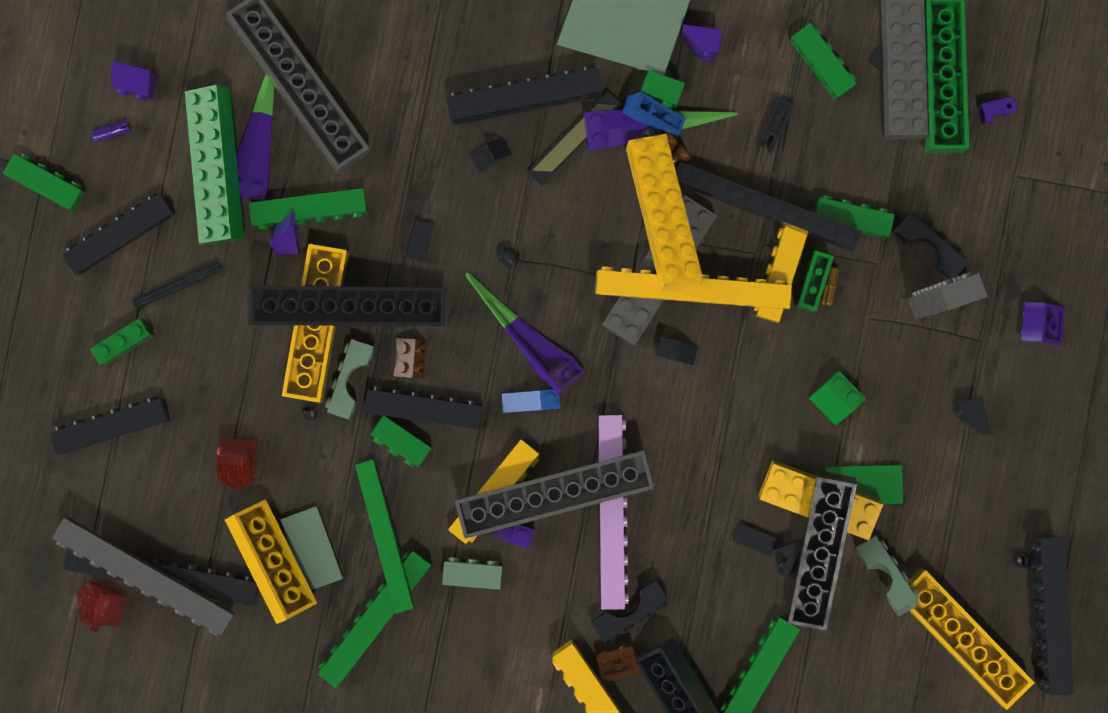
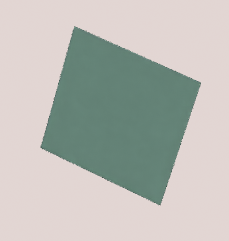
M573 0L557 45L664 75L690 0Z

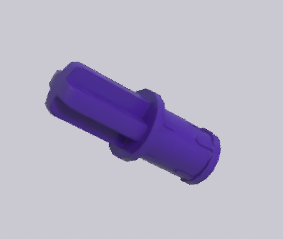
M125 120L114 125L108 124L107 127L92 131L93 141L98 142L111 137L115 139V136L131 132L130 127L122 129V127L129 125L128 121Z

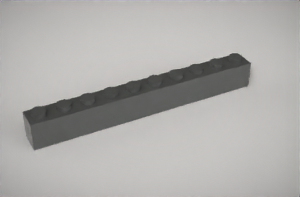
M70 517L63 518L52 539L57 541L56 544L64 549L70 548L73 550L74 555L91 560L90 564L97 568H105L107 570L106 573L112 577L117 578L119 576L124 579L123 582L130 587L136 586L141 589L140 592L145 596L151 597L152 595L157 598L159 604L168 607V605L173 607L175 613L183 617L186 615L192 618L191 622L198 626H206L213 635L218 636L220 634L222 636L225 634L236 615V612Z

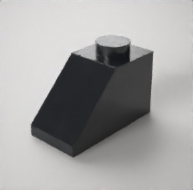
M661 337L656 356L693 366L698 347Z
M982 397L956 402L954 411L956 417L961 422L982 435H991Z

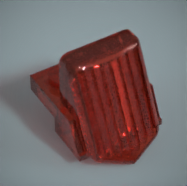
M218 440L216 471L217 479L223 485L239 490L250 485L252 480H256L258 440Z
M89 580L77 593V618L80 623L87 624L89 630L93 632H98L99 626L102 627L103 625L117 627L124 612L127 598L123 594L109 590L104 585Z

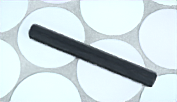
M219 262L210 264L132 300V303L136 309H140L221 272V265Z

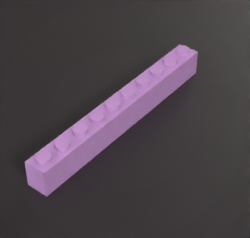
M622 415L598 416L599 462L623 456V450H626V438H622V431H626V419H622ZM627 496L600 503L601 609H625V604H628V593H625L624 585H628V573H624V566H628V554H624V546L628 545L627 535H624V527H627V515H623V508H627Z

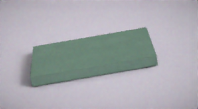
M318 506L281 519L292 553L311 590L343 579Z

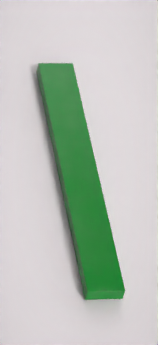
M375 460L357 464L355 467L394 612L398 614L414 609L413 599Z

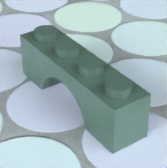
M351 339L350 343L347 342L344 353H346L345 360H341L338 368L340 372L339 378H335L332 385V390H334L333 396L329 397L326 403L327 413L351 420L357 401L349 393L348 380L355 369L370 365L375 350L374 346Z
M875 536L856 547L860 559L868 570L880 569L892 578L891 589L886 595L888 602L898 617L918 606L917 598H919L917 591L914 587H909L907 576L903 571L899 572L897 568L899 565L894 556L890 557L886 552L888 548L883 540L879 541Z

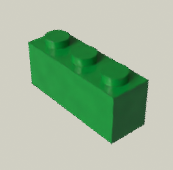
M816 250L812 252L795 307L812 313L817 311L834 256Z
M139 318L90 350L99 365L107 366L154 337V334L146 321Z
M383 415L370 434L374 437L373 441L380 446L383 444L388 446L390 453L396 457L399 455L404 457V462L412 468L415 465L420 467L432 449L431 446L385 415Z

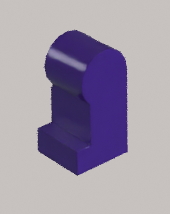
M1004 98L979 105L977 109L981 124L991 123L994 121L993 117L996 116L1007 117L1017 110V102L1013 98Z

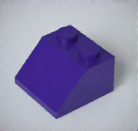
M683 24L680 37L695 57L701 58L700 60L703 62L716 60L719 53L722 30Z
M112 61L111 87L117 91V94L122 96L132 94L135 95L136 99L142 101L147 99L153 100L158 82V77L150 70Z
M1025 302L1023 327L1021 329L1022 341L1062 345L1065 307L1049 303Z

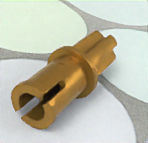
M830 267L822 294V305H832L835 289H838L836 284L840 269Z

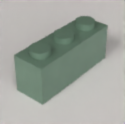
M449 557V560L444 561L442 585L500 590L503 565H499V561L487 560L486 564L479 563L480 560L468 559V562H462L460 558Z

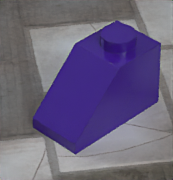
M290 213L274 228L273 236H270V246L274 248L275 255H298L300 241L295 213Z
M519 524L493 532V536L529 549L535 529Z

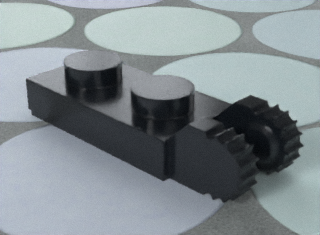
M779 97L776 98L761 132L762 135L757 147L761 148L763 146L766 135L773 137L772 142L768 146V152L772 153L795 104Z

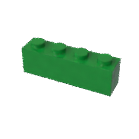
M809 23L794 34L789 41L833 99L837 100L856 85V79L850 71L847 72L843 67L842 59L833 54V49L829 42H824L821 38L819 29Z
M22 153L20 156L13 154L3 172L4 175L72 212L76 211L86 193L80 190L82 188L81 185L73 181L70 184L64 181L65 177L57 172H54V174L47 172L48 167L39 162L36 166L31 163L32 159Z
M823 196L817 199L814 213L858 229L863 234L885 239L890 237L895 215L891 214L890 210L883 208L873 210L871 206L866 204L855 206L852 205L853 202L841 200V202L834 201V198L830 196Z

